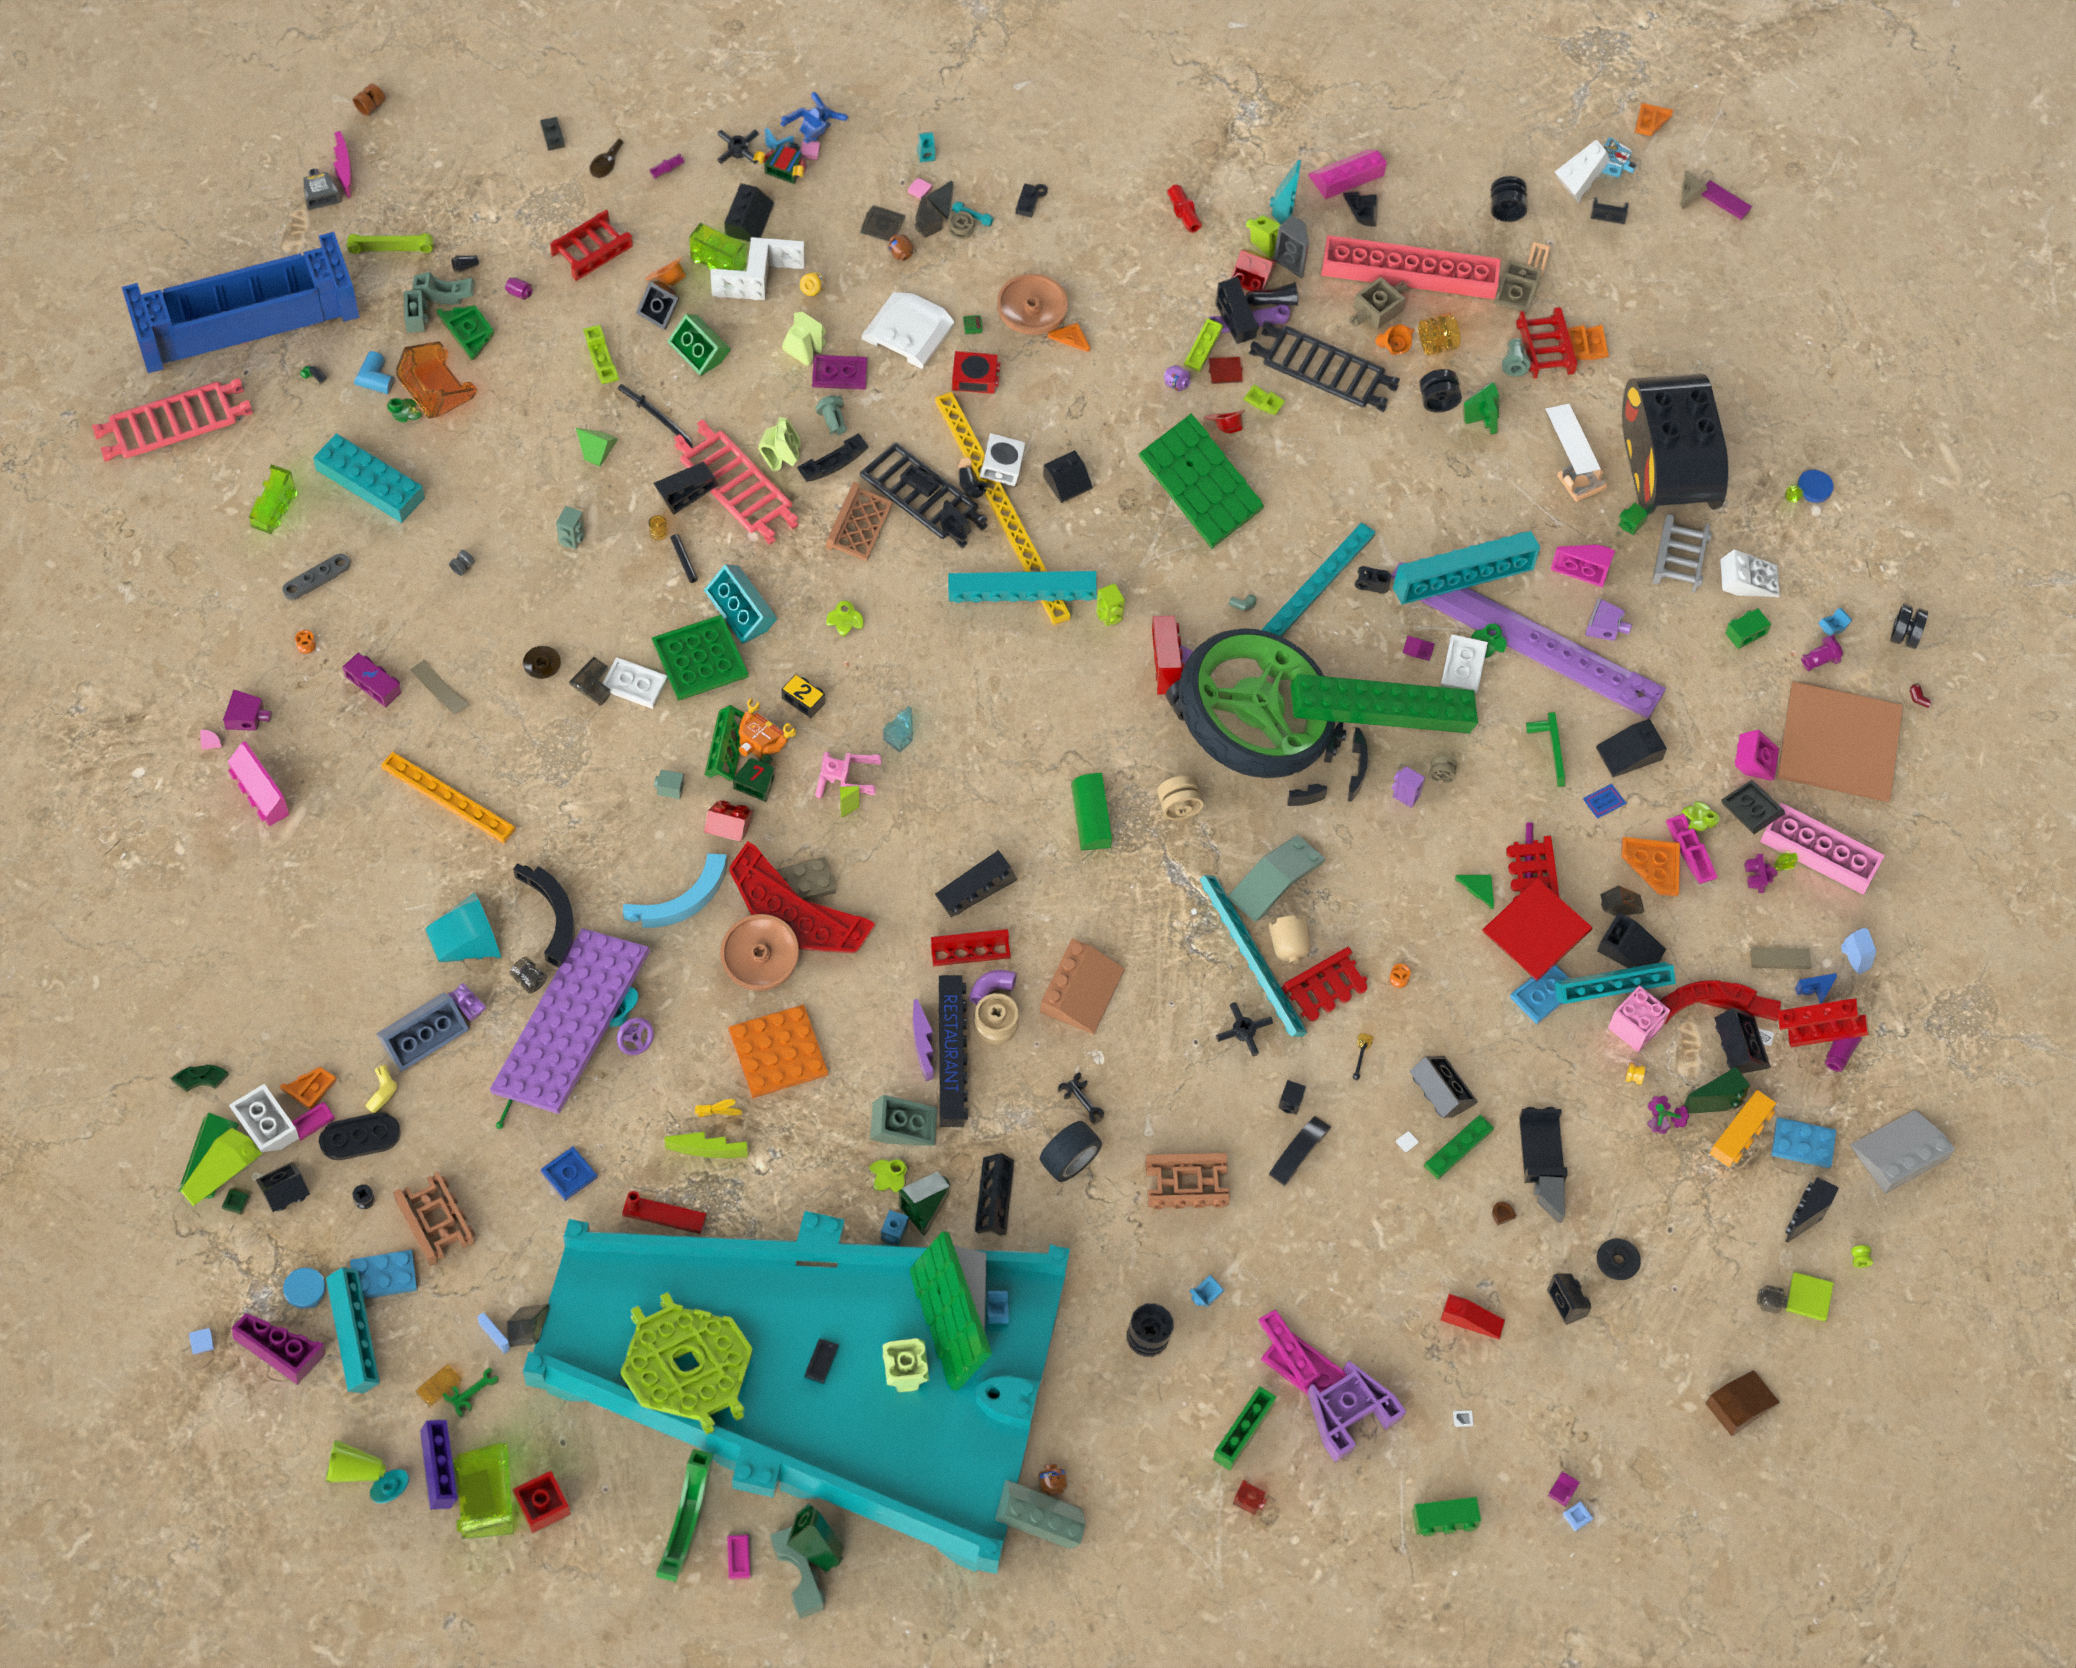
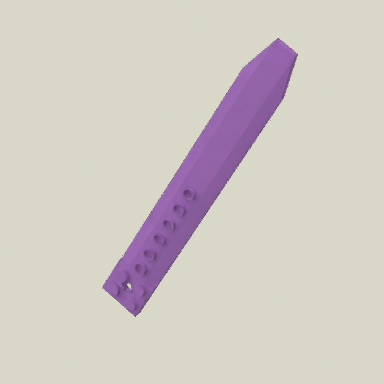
M1398 566L1391 575V578L1394 580L1396 577ZM1469 588L1419 600L1475 630H1482L1488 624H1497L1502 630V636L1505 638L1508 647L1649 719L1665 693V687L1616 665ZM1490 631L1489 634L1494 636L1496 632ZM1638 692L1643 693L1645 697H1638Z

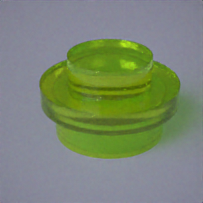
M1797 485L1789 486L1785 491V498L1789 502H1796L1803 496L1802 489Z

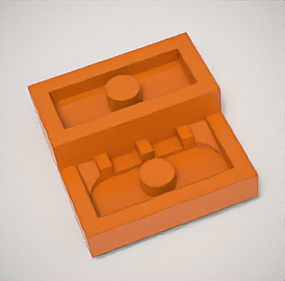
M1584 325L1567 328L1577 360H1594L1609 357L1603 325L1585 328Z

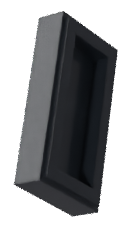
M912 464L900 475V480L927 498L940 487L938 481Z
M819 1338L804 1378L824 1384L839 1345Z

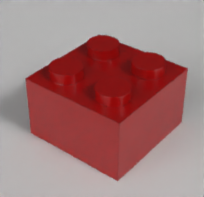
M551 1470L512 1489L514 1498L532 1534L571 1515L569 1505Z

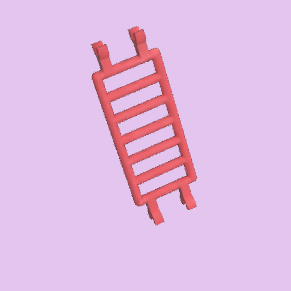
M238 378L223 386L219 381L111 415L109 417L110 422L92 425L96 439H100L105 434L111 432L115 434L118 445L100 448L106 462L120 454H123L124 458H130L235 424V417L247 416L253 413L249 400L232 408L226 395L244 392L242 383ZM215 389L227 416V419L218 422L205 394ZM197 395L210 423L199 427L188 398ZM181 401L192 427V430L184 433L181 432L170 405ZM164 407L175 436L164 439L153 409ZM146 412L157 439L156 442L146 444L135 415ZM125 418L129 419L139 447L131 450L128 449L118 424L119 420Z
M702 419L697 422V425L700 427L698 432L707 438L705 441L692 449L680 434L674 438L677 442L675 447L684 453L680 457V461L687 468L694 466L689 459L721 439L726 446L703 460L705 464L709 466L730 451L737 458L712 473L716 480L742 462L749 468L719 489L714 488L710 491L749 533L757 530L770 545L775 542L773 537L775 533L765 524L781 515L792 530L798 526L796 522L798 517L788 510L792 507V502L723 431L714 433ZM753 474L760 480L730 501L723 495ZM764 486L771 491L770 494L741 513L734 507ZM775 498H778L783 503L754 524H751L746 519Z

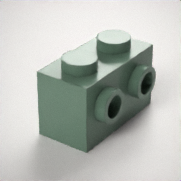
M422 290L404 291V320L407 333L425 332V324H428L427 313L424 314V310H427V300L423 299Z
M565 506L556 522L558 540L563 546L576 549L578 544L582 543L585 536L583 512Z

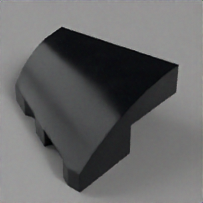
M1359 191L1343 193V197L1356 221L1365 226L1376 227L1377 194L1360 196Z

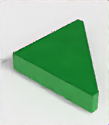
M1491 875L1455 876V881L1460 882L1477 899H1481L1486 903L1489 909L1494 908Z

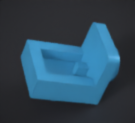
M1838 608L1832 616L1822 618L1818 624L1826 634L1831 636L1843 633L1852 622V619L1842 608Z
M1209 1275L1196 1289L1192 1288L1190 1290V1293L1193 1295L1191 1299L1198 1306L1202 1305L1204 1307H1209L1225 1292L1212 1275Z
M1008 1291L987 1292L988 1324L1009 1323Z

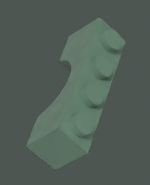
M790 1527L771 1534L770 1539L777 1560L792 1563L801 1573V1582L797 1589L792 1592V1601L797 1615L801 1619L823 1611V1603L826 1600L823 1591H818L816 1583L819 1581L815 1570H810L809 1564L811 1561L787 1545L792 1528Z

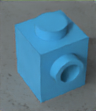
M889 1210L881 1229V1239L887 1244H897L900 1246L908 1226V1216Z

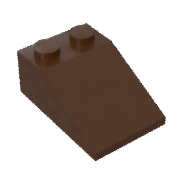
M1752 1370L1711 1394L1705 1404L1728 1433L1733 1436L1780 1402L1757 1373Z

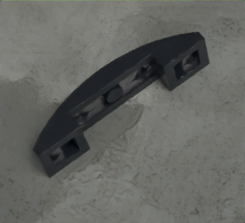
M858 433L843 441L844 446L816 461L810 459L799 465L797 470L804 480L809 482L821 479L844 468L868 449V445L862 436Z
M1355 727L1352 753H1359L1358 775L1351 776L1348 802H1352L1359 793L1368 763L1367 744L1359 727Z
M1314 1116L1289 1144L1271 1169L1269 1176L1286 1186L1297 1172V1168L1316 1144L1321 1142L1331 1129V1126Z

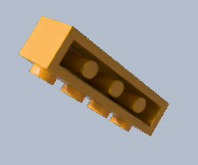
M1756 1090L1714 1144L1710 1155L1729 1168L1734 1162L1737 1164L1744 1155L1741 1153L1743 1149L1746 1148L1748 1150L1753 1144V1136L1755 1134L1759 1136L1765 1128L1763 1123L1766 1120L1770 1121L1775 1115L1776 1111L1773 1109L1777 1103Z

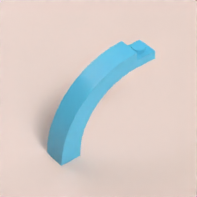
M707 853L704 870L697 882L686 893L671 901L655 905L623 904L624 920L630 922L642 921L643 928H656L672 925L693 916L705 907L719 890L726 873V854Z

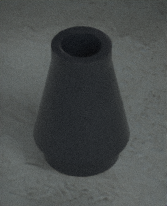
M456 255L451 259L454 272L458 271L460 273L478 266L479 259L477 255Z

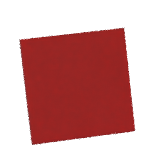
M1537 878L1482 929V932L1532 978L1538 981L1588 935L1593 928Z

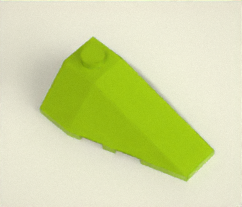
M231 1128L214 1141L181 1189V1192L194 1207L255 1162L262 1155V1152L251 1138Z

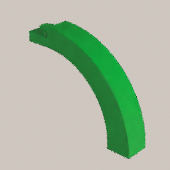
M693 1449L687 1462L684 1485L673 1528L656 1571L657 1578L677 1582L680 1573L683 1571L705 1500L713 1461V1454L696 1449Z

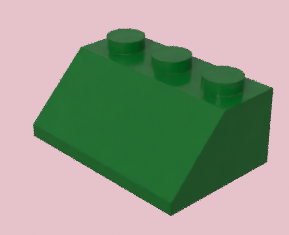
M685 314L667 340V343L699 376L704 375L721 364L731 350L698 315Z

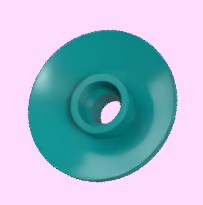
M401 1469L384 1473V1477H379V1480L373 1483L370 1489L371 1499L375 1503L382 1504L399 1497L409 1484L408 1474Z

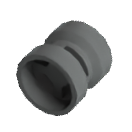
M461 550L457 554V558H453L449 562V566L457 575L462 576L466 572V568L471 567L475 560L467 551Z

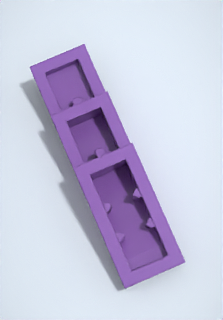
M915 999L913 1002L914 1044L926 1081L933 1079L934 1074L930 1064V1060L933 1059V1049L929 1043L933 1038V1031L918 999Z

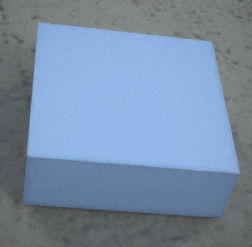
M210 1328L189 1333L193 1354L214 1350Z
M1582 1502L1577 1503L1563 1513L1575 1532L1593 1520V1517Z

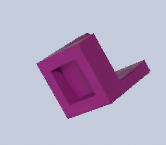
M1407 636L1403 653L1430 661L1435 643Z
M1562 1471L1548 1496L1566 1507L1580 1482Z

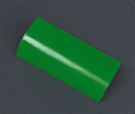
M1102 772L1081 775L1071 783L1080 850L1111 848L1112 835Z
M209 1112L202 1120L178 1191L181 1192V1189L214 1141L231 1128L237 1130L238 1123ZM216 1190L204 1199L213 1198Z

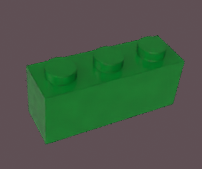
M1477 1497L1414 1504L1412 1509L1416 1535L1423 1534L1425 1537L1432 1536L1437 1532L1452 1534L1456 1530L1462 1529L1465 1532L1476 1530L1481 1523Z

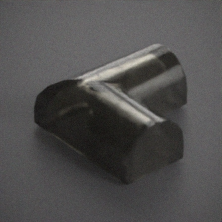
M593 657L569 681V684L601 706L608 700L611 692L607 686L598 681L608 671V666Z

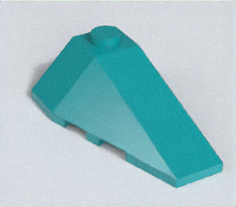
M1297 160L1276 189L1275 196L1270 199L1269 207H1273L1271 215L1281 225L1293 215L1301 160Z

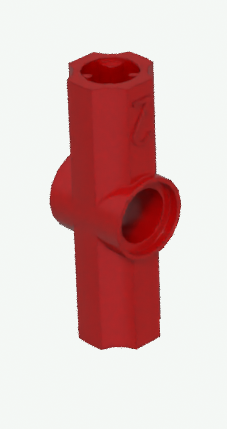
M1172 185L1167 189V194L1173 204L1176 217L1178 219L1181 218L1188 232H1197L1202 227V223L1195 212V205L1192 199L1187 198L1181 185Z

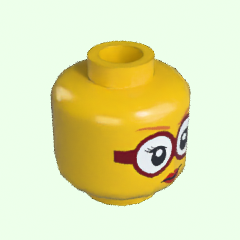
M810 272L801 278L800 288L805 295L815 296L824 290L825 279L818 272Z

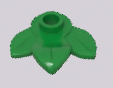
M392 398L387 404V410L399 422L406 423L408 419L416 420L422 417V414L415 408L418 404L417 400Z
M1493 623L1488 624L1482 630H1476L1470 637L1471 639L1488 642L1485 658L1491 657L1495 650L1504 653L1507 646L1500 626ZM1495 631L1496 634L1494 636H1491L1489 632Z

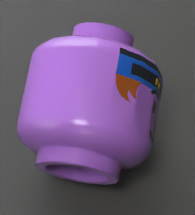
M1178 365L1169 367L1164 373L1165 384L1176 391L1188 388L1191 383L1190 372Z

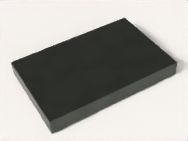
M1750 780L1721 800L1722 804L1753 834H1756L1785 814L1784 809L1753 780Z

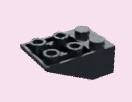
M1618 912L1602 938L1597 952L1626 968L1659 963L1667 949L1638 922Z
M1816 1177L1814 1183L1809 1182L1785 1231L1788 1234L1785 1242H1790L1823 1220L1839 1187L1819 1177Z

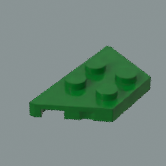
M467 306L465 308L453 307V310L442 311V308L436 310L439 318L471 361L477 357L494 335L493 328L476 306Z

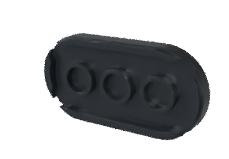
M384 1112L329 1123L319 1136L320 1149L326 1157L332 1160H346L384 1152L397 1144L401 1134L400 1126L394 1117Z

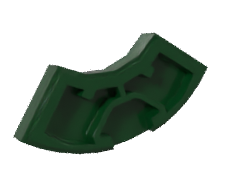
M215 1065L190 1066L175 1074L171 1081L185 1092L198 1086H210L216 1089L228 1077L229 1073Z

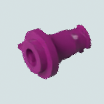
M1835 635L1824 637L1822 639L1823 645L1812 650L1807 655H1802V664L1808 672L1811 671L1810 669L1830 661L1834 664L1842 661L1843 651L1835 639Z

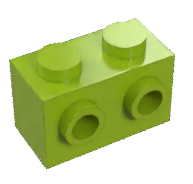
M1115 583L1098 589L1097 616L1100 621L1103 620L1106 626L1118 624L1123 620L1125 600Z

